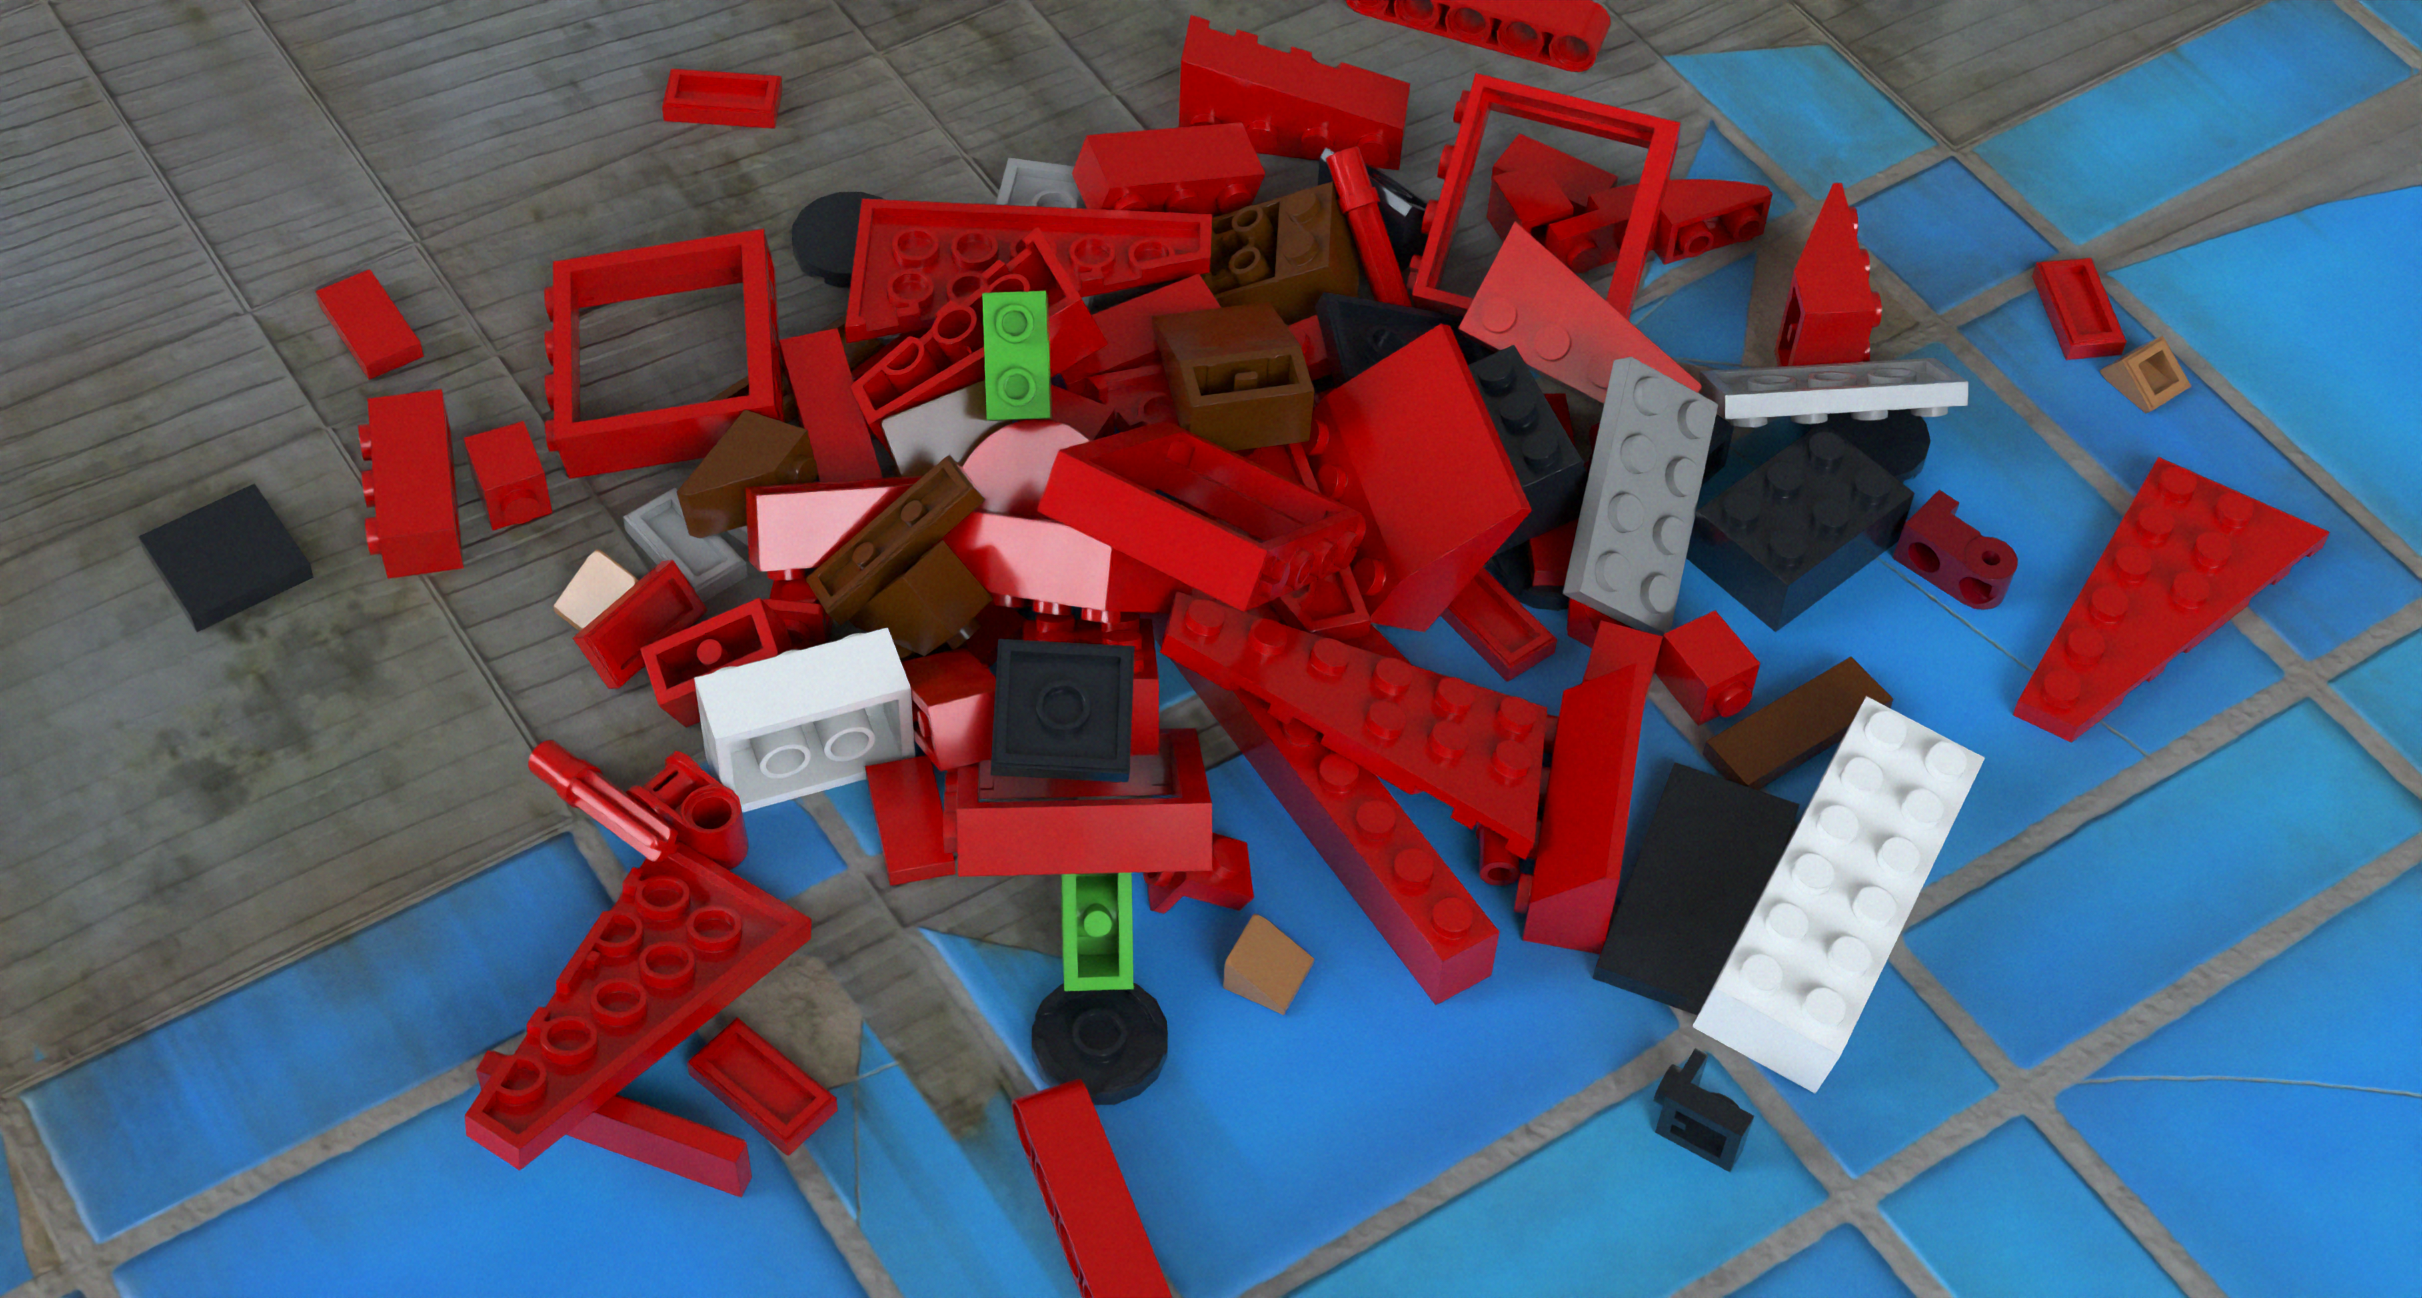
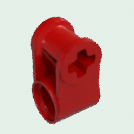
M674 751L665 759V768L644 786L633 785L626 791L631 797L677 829L678 835L676 840L727 870L740 865L747 856L749 844L739 797L733 790L726 788L703 771L692 758L683 752Z

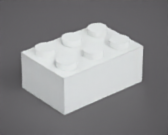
M888 628L869 633L851 634L838 641L803 650H789L776 657L738 667H724L714 673L694 678L705 755L712 777L726 788L735 792L740 799L742 813L865 780V766L915 757L911 687Z

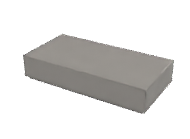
M673 488L623 517L625 531L657 565L662 561L674 560L701 601L705 602L748 576L746 562L719 534L701 539L689 535L677 495L678 490Z

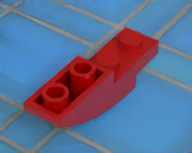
M1713 179L1669 180L1649 251L1654 250L1662 263L1666 265L1688 257H1697L1705 252L1730 244L1746 242L1756 236L1763 235L1773 193L1767 186L1738 181ZM1639 183L1589 194L1585 214L1548 225L1545 248L1575 274L1585 273L1595 267L1617 261Z

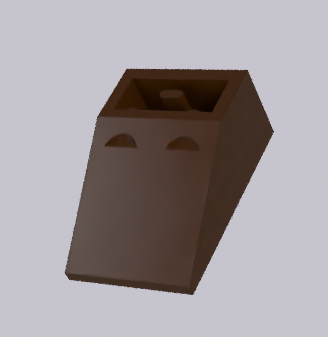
M1333 181L1212 218L1210 273L1201 274L1200 276L1221 308L1270 302L1286 325H1292L1317 314L1315 305L1323 292L1358 298L1360 255L1346 214H1341L1337 202L1339 196ZM1181 278V279L1172 280V283H1171V284H1173V283H1175V282H1178V281H1181V280L1186 279V278Z
M1270 302L1152 316L1151 323L1181 428L1230 451L1310 441L1314 387L1301 345Z

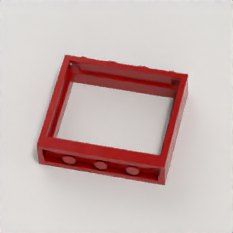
M1475 73L1471 90H1462L1460 101H1457L1455 106L1453 123L1460 124L1455 145L1445 144L1441 154L1437 178L1444 179V184L1439 201L1430 199L1424 213L1421 232L1429 236L1423 256L1414 254L1409 265L1410 274L1406 288L1413 289L1412 298L1415 308L1464 317L1473 301V298L1442 291L1439 288L1490 110L1649 149L1606 301L1629 321L1680 143L1681 123Z
M764 228L553 261V286L545 287L544 289L545 306L549 320L553 322V330L545 331L544 340L549 363L553 366V374L545 375V392L551 411H554V419L545 421V435L549 452L559 451L569 479L705 458L744 410L785 423L782 366L779 352L780 334L776 270ZM743 283L749 395L581 421L579 308Z
M1166 420L1058 450L1037 508L1038 512L1243 612L1298 590L1317 580H1321L1341 569H1346L1358 550L1353 546L1358 536L1355 531L1362 516V513ZM1159 489L1265 540V542L1259 543L1153 491Z
M1196 728L1159 729V756H1130L1128 782L991 775V759L949 769L945 773L943 812L944 853H958V877L1212 871V801ZM1143 795H1171L1172 797L1145 799L980 802V799L1100 797Z

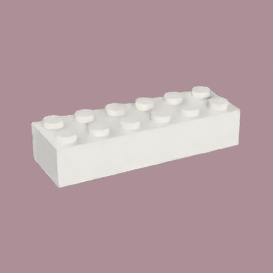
M1866 696L1833 755L1692 1027L1816 1094L1840 1058L1985 758Z

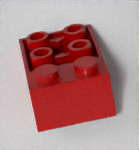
M1842 183L1832 184L1794 269L1774 350L1778 367L1870 361L1869 337L1872 327L1880 325L1882 304L1879 293L1871 291L1868 281L1870 274L1869 254L1866 248H1859L1857 240V210L1854 206H1848Z

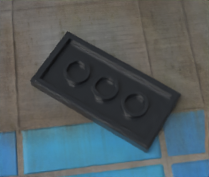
M1674 763L1598 959L1593 979L1698 1015L1782 856L1800 804Z

